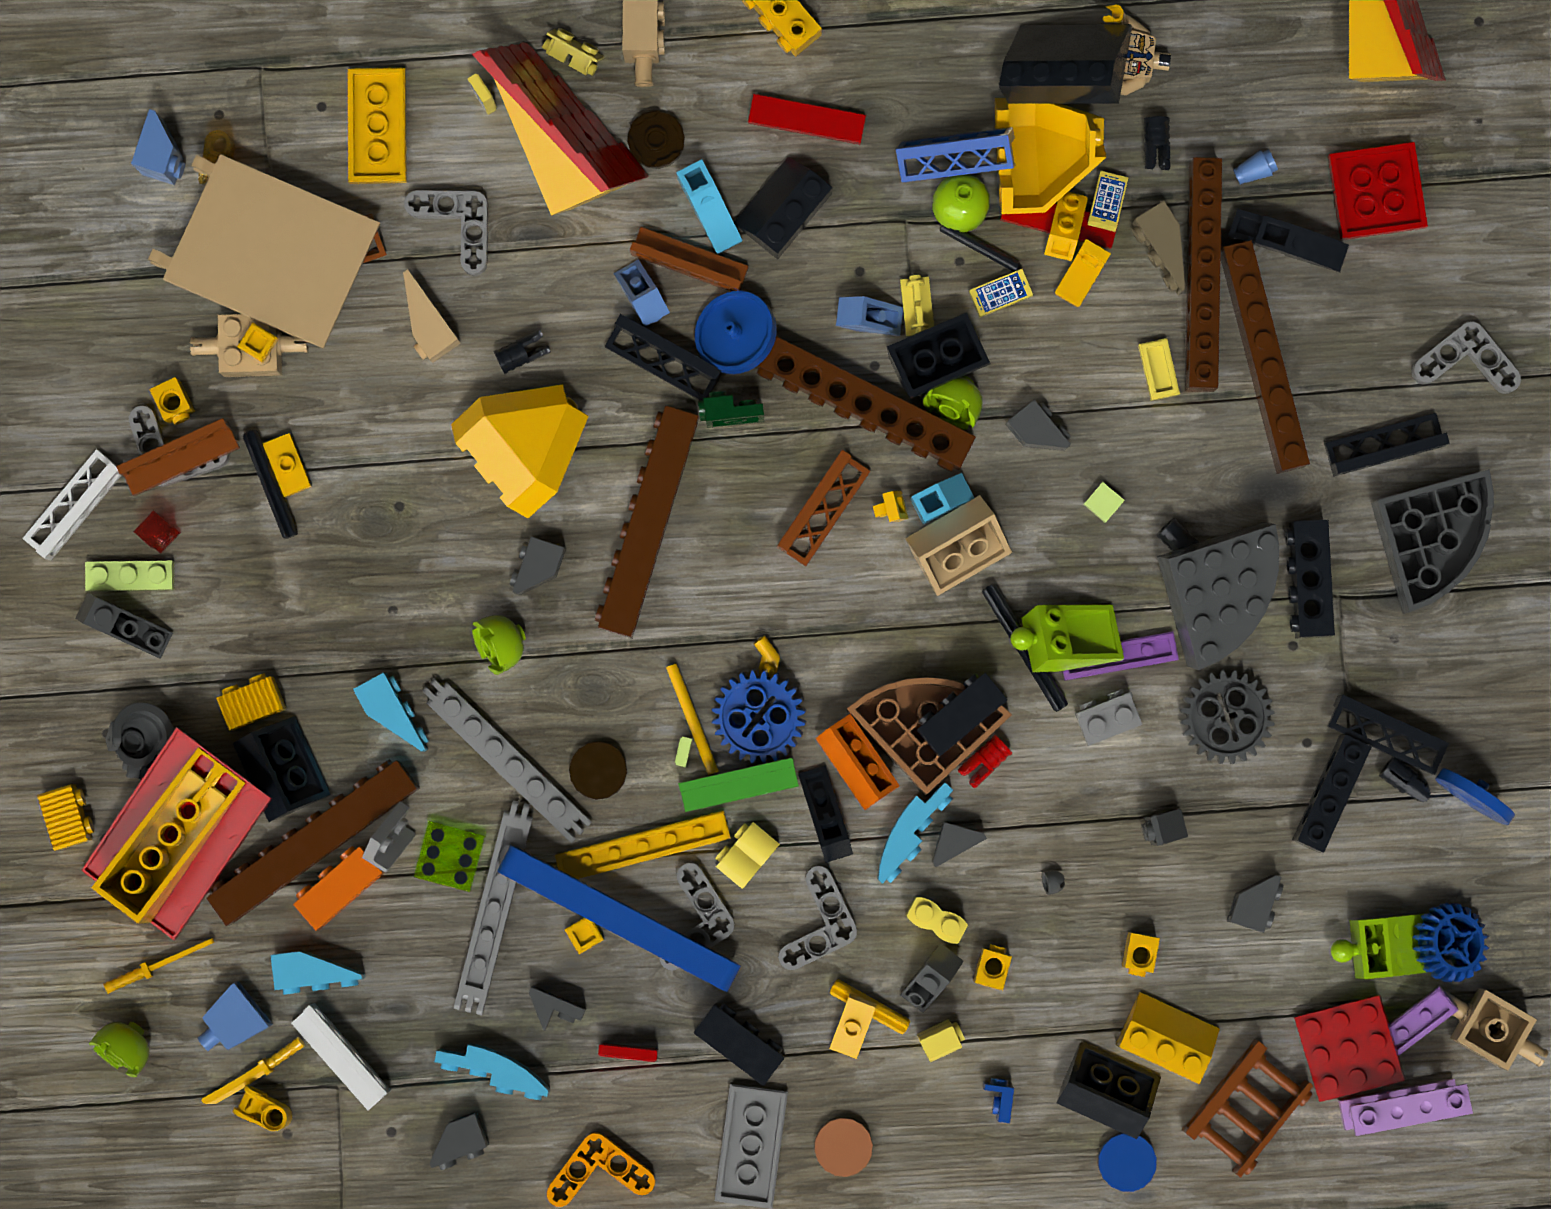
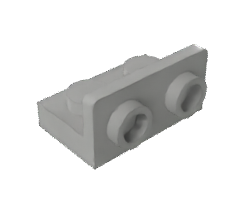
M1123 689L1106 695L1108 701L1097 704L1095 699L1080 705L1081 712L1075 713L1087 746L1143 725L1133 702L1132 692L1124 694Z
M401 801L372 835L362 856L363 859L383 872L389 871L416 835L415 832L406 827L408 820L405 817L410 807Z

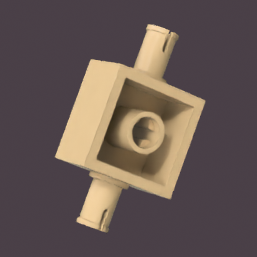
M623 0L622 50L625 63H635V86L637 87L653 86L652 64L659 63V55H665L664 30H660V26H665L664 2H659V0Z
M243 314L218 315V334L216 337H191L190 344L201 347H190L192 356L217 354L219 357V373L224 377L282 375V354L284 352L308 353L309 346L306 343L309 342L292 335H282L280 330ZM252 322L278 338L277 343L264 363L237 347Z
M1478 988L1468 1004L1445 991L1459 1008L1452 1015L1459 1019V1023L1450 1037L1451 1040L1507 1071L1518 1054L1538 1067L1544 1063L1545 1060L1536 1056L1535 1053L1547 1058L1549 1051L1527 1039L1537 1019L1485 989ZM1490 1024L1495 1025L1494 1027L1498 1029L1496 1034L1491 1033L1488 1029Z

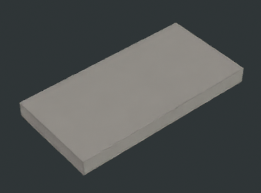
M730 1083L714 1201L768 1209L773 1208L788 1091Z

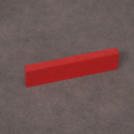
M753 94L748 124L861 145L866 115Z
M1054 204L1043 213L1001 214L1000 221L1050 234L1057 204ZM1085 211L1078 241L1085 242L1087 239L1100 247L1111 249L1116 231L1113 232L1087 225L1090 212Z

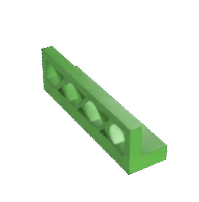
M793 758L678 783L685 812L799 787Z

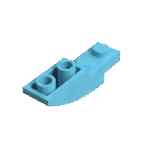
M945 782L925 803L918 796H915L897 819L888 836L879 864L877 879L882 884L886 880L891 883L902 871L899 868L900 864L905 859L911 862L922 850L918 846L922 840L914 832L918 829L922 833L933 821L930 815L937 808L942 811L953 800L950 796L953 789Z
M469 1043L466 1054L440 1048L436 1051L434 1062L441 1063V1069L458 1071V1067L470 1069V1075L486 1077L487 1073H491L490 1085L496 1086V1092L513 1094V1090L525 1092L524 1097L534 1100H541L542 1096L547 1097L549 1095L550 1088L538 1075L516 1059L497 1050Z

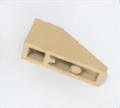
M407 269L403 272L412 334L417 341L413 347L423 360L428 357L434 363L461 343Z

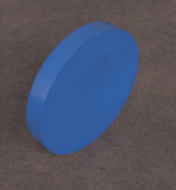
M732 291L718 296L704 308L696 324L695 344L699 355L704 361L726 374H740L755 368L768 356L774 345L777 332L774 314L762 299L749 292Z
M1444 768L1441 769L1435 778L1449 793L1496 822L1509 825L1515 816V813L1508 806L1486 791L1490 785L1481 779L1475 784L1459 774Z

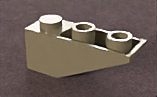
M1162 201L1134 219L1132 233L1140 244L1144 242L1150 251L1147 253V256L1153 266L1161 268L1165 275L1163 281L1171 292L1175 290L1179 296L1185 290L1180 224L1166 202Z

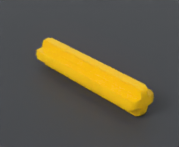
M839 979L833 983L830 989L831 995L845 1003L851 994L877 1004L872 1018L900 1034H904L910 1025V1020Z

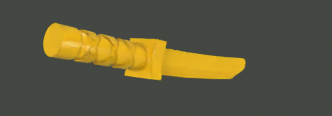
M211 938L148 966L147 962L140 964L141 968L134 969L132 972L130 971L125 973V975L103 983L105 990L109 994L144 977L149 979L153 977L151 971L215 942Z
M297 1037L267 1059L265 1057L257 1062L259 1065L202 1098V1103L217 1104L243 1089L245 1085L251 1084L265 1074L266 1076L275 1071L273 1069L275 1066H278L282 1061L288 1059L289 1056L295 1054L296 1051L305 1047L304 1042L300 1037Z

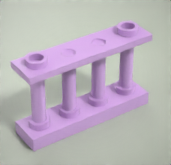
M1453 1078L1338 1100L1344 1130L1354 1129L1355 1136L1473 1114L1467 1084L1456 1085Z

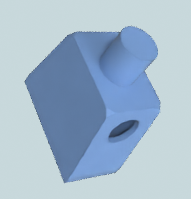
M238 981L230 985L202 1017L209 1029L197 1038L207 1051L219 1042L229 1050L273 1024Z

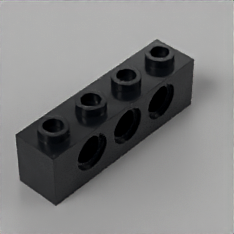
M1329 520L1293 521L1289 523V528L1285 529L1286 546H1290L1291 557H1287L1288 575L1292 574V586L1288 587L1289 603L1294 605V615H1290V630L1295 632V639L1335 636ZM1303 543H1309L1313 546L1314 555L1312 558H1306L1302 555L1301 546ZM1305 572H1311L1315 576L1316 582L1313 587H1307L1303 583L1302 576ZM1307 600L1313 601L1317 605V613L1314 616H1309L1304 611V604Z
M1346 734L1339 735L1292 841L1318 853L1325 852L1372 746Z

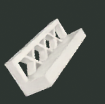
M96 449L22 539L35 548L36 552L44 559L51 561L122 476L118 472L117 465ZM100 459L107 466L97 478L92 479L91 467ZM87 473V479L81 480ZM88 483V489L78 501H74L73 489L75 486ZM68 496L69 501H68V502H63V501L66 499V497ZM60 506H69V512L59 523H55L54 512ZM50 518V524H45L46 521ZM51 528V533L41 545L33 539L40 529Z
M315 1003L305 1008L303 1013L291 1023L368 1111L391 1091Z

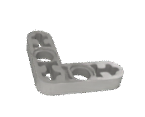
M417 190L407 194L404 200V207L413 218L461 219V266L469 275L477 276L482 274L488 264V202L485 196L477 191ZM418 197L422 203H431L429 198L434 197L433 208L435 212H430L429 206H421L420 211L415 212L414 207L410 206V203H414ZM448 197L453 199L454 208L450 212L445 213L439 210L438 204L442 198ZM473 198H477L479 203L483 204L482 207L477 208L478 219L483 217L482 222L479 220L466 221L467 217L473 219L472 209L467 207V204L473 202ZM472 226H478L482 229L483 234L478 241H470L466 236L467 230ZM466 246L474 248L483 246V250L476 249L478 260H482L481 264H477L476 269H472L470 264H466L467 260L472 259V250H466Z
M1467 322L1460 326L1416 361L1411 370L1412 377L1417 383L1429 384L1468 355L1498 392L1508 394L1516 390L1521 383V375L1484 328L1476 322ZM1465 329L1468 331L1475 330L1477 334L1474 336V339L1478 344L1484 340L1486 345L1474 352L1472 349L1477 345L1472 339L1468 341L1464 339V336L1467 334ZM1444 345L1454 348L1456 355L1452 361H1446L1441 357L1440 350ZM1484 350L1494 352L1496 361L1493 365L1488 366L1482 362L1481 354ZM1433 354L1438 365L1430 370L1431 377L1427 375L1422 377L1419 374L1422 370L1420 364L1425 367L1432 363L1434 359L1430 355ZM1502 363L1505 367L1501 368L1500 371L1505 376L1510 374L1513 377L1510 381L1512 387L1508 384L1505 386L1501 385L1502 375L1499 372L1493 375L1490 371Z
M146 406L135 407L130 412L129 423L139 454L142 455L146 453L144 445L147 440L157 439L160 446L166 443L155 412ZM143 412L147 416L150 415V419L146 420V424L150 431L155 428V433H146L140 437L139 434L145 433L142 424L136 423V420L140 418L139 413ZM224 455L219 458L218 463L213 460L207 463L204 468L200 466L191 472L160 484L158 487H166L220 469L229 462L230 455Z
M694 863L682 865L677 872L678 883L703 920V922L683 935L690 937L695 932L703 934L706 939L704 946L710 949L733 932L734 920L702 869ZM686 868L690 871L696 870L698 872L695 880L699 885L702 881L707 885V887L697 890L693 896L689 892L690 889L694 888L692 883L682 880V877L685 875L683 870ZM709 892L713 895L714 904L711 908L703 909L698 905L697 898L701 893ZM717 917H720L722 920L727 918L730 922L727 925L728 931L723 933L722 930H718L712 935L717 939L711 942L709 934L702 926L708 924V928L711 929L717 924L715 921ZM662 958L659 959L664 968L668 970L679 969L674 964L667 963Z
M814 866L809 869L806 874V883L826 925L781 948L778 956L779 962L787 970L798 969L853 942L857 936L856 925L828 869L823 866ZM817 870L820 874L825 873L827 875V878L823 880L826 889L831 885L834 889V892L825 893L819 899L816 896V892H821L818 884L812 885L810 881L814 878L813 872ZM827 897L838 899L840 907L837 912L833 914L825 912L823 902ZM843 912L847 916V918L841 919L844 926L852 927V931L849 932L850 938L846 940L842 936H836V932L839 931L836 921L832 925L828 921V919L836 918ZM821 936L826 940V947L822 952L817 953L810 949L809 941L812 937ZM804 941L805 949L811 958L805 960V956L802 954L796 958L797 963L795 965H792L790 961L785 963L783 958L787 956L786 950L790 948L792 952L801 950L798 943Z

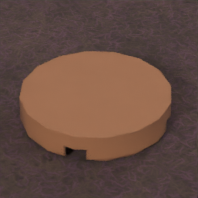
M836 1118L828 1121L820 1128L815 1138L814 1151L817 1161L825 1171L834 1176L848 1177L858 1174L867 1166L872 1156L873 1144L869 1132L861 1123L852 1118Z

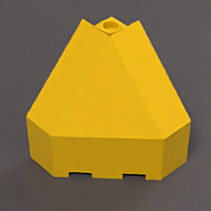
M995 98V129L1013 127L1015 136L1011 143L1015 167L997 170L1000 181L999 203L1002 214L1046 212L1107 157L1104 147L1103 117L1063 104H1008L1005 98ZM997 147V163L1007 161L1004 147Z
M563 385L479 397L451 426L456 445L462 452L468 450L477 461L474 467L488 484L494 482L503 493L500 499L504 504L522 516L530 518L558 492L589 416L578 410L574 400L566 397Z

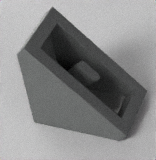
M943 822L932 863L935 867H938L987 838L984 833Z

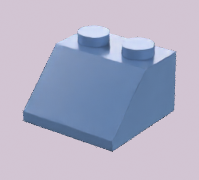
M149 109L131 164L144 176L175 185L177 178L181 179L184 173V158L164 120L155 110Z

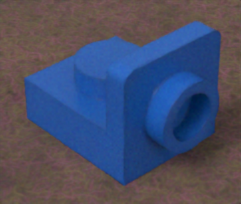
M991 1078L990 1083L983 1082L984 1090L1000 1092L999 1097L994 1096L992 1114H997L996 1119L998 1122L1010 1123L1014 1087L1008 1085V1080Z

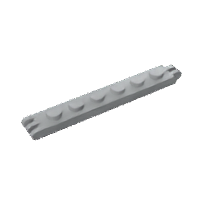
M434 678L430 683L438 691L434 694L425 687L422 691L430 698L426 703L568 841L573 843L576 839L568 830L572 827L581 835L584 830L576 822L580 819L586 826H589L592 822L447 682L442 686Z
M514 800L511 810H505L502 817L454 1003V1009L460 1010L462 999H466L465 1012L471 1013L473 1003L477 1002L479 1004L476 1014L481 1016L486 1004L517 883L497 870L510 845L525 851L533 817L528 816L530 804L524 803L522 814H518L519 802Z

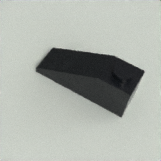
M826 765L799 773L800 783L825 863L853 855L848 833Z

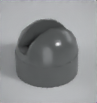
M1057 870L1042 873V883L1047 895L1058 893L1064 888L1065 879L1062 873Z

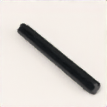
M991 584L982 590V594L1010 638L1012 632L1022 626L997 585ZM1017 649L1053 710L1057 712L1065 708L1068 702L1050 672H1032L1028 649Z

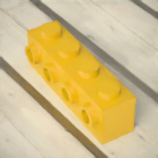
M741 0L749 10L754 8L760 15L758 20L768 32L773 30L779 37L776 40L779 46L786 53L791 51L795 57L822 35L820 25L798 0Z

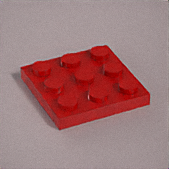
M1415 142L1328 155L1340 240L1426 229L1428 227Z
M1380 994L1294 1017L1319 1102L1405 1081L1406 1078Z

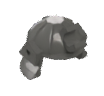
M148 703L130 704L119 712L114 722L110 723L106 736L108 751H115L117 758L123 761L122 769L127 770V778H139L140 767L148 765L153 761L155 755L160 753L174 732V728L168 716L158 707Z

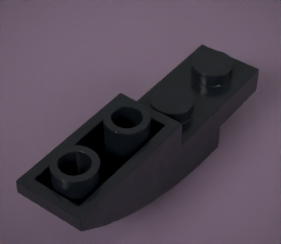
M1237 209L1228 235L1229 238L1242 242L1252 240L1255 246L1339 273L1349 248V244L1323 234L1241 209Z

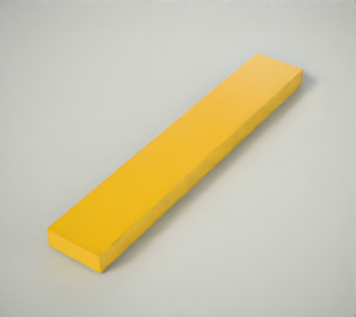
M723 810L555 855L559 870L576 879L724 841L731 839Z

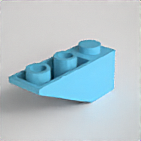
M701 159L676 172L677 180L716 253L719 254L742 242V238L703 160Z
M383 672L353 689L366 715L420 751L425 752L428 750L425 743L429 742V739L421 726L416 728L411 718L415 716V713L408 701L403 703L399 697L398 692L402 690L394 676L389 677L387 673Z
M305 950L271 955L274 989H283V995L300 993V987L312 986V991L330 989L329 983L341 982V987L359 985V979L366 978L363 972Z

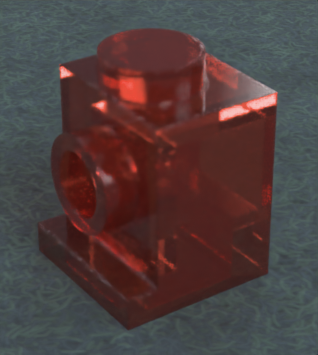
M154 510L133 531L149 547L157 550L160 554L180 534L168 520Z

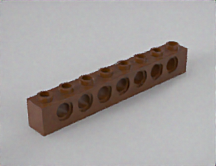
M1193 157L1189 163L1185 392H1214L1218 389L1222 158Z
M777 336L768 356L755 367L758 369L756 374L769 381H772L774 377L784 382L783 388L795 394L799 390L808 394V400L816 405L823 407L825 403L835 408L833 412L847 420L851 416L861 421L859 426L873 433L877 429L887 434L885 439L899 446L903 442L912 447V453L924 459L929 455L938 460V466L950 472L953 469L960 470L976 436ZM785 358L790 359L794 363V368L790 372H782L778 369V362ZM813 371L819 375L820 381L816 385L811 386L804 382L803 376L807 372ZM839 384L844 387L846 393L842 398H833L829 393L830 387ZM861 397H865L871 402V408L864 412L859 411L855 407V401ZM886 410L893 411L897 416V421L891 425L885 424L881 420L882 412ZM912 423L919 424L923 430L922 435L917 438L909 436L906 430L907 426ZM937 436H942L947 439L948 448L939 451L934 448L932 440Z

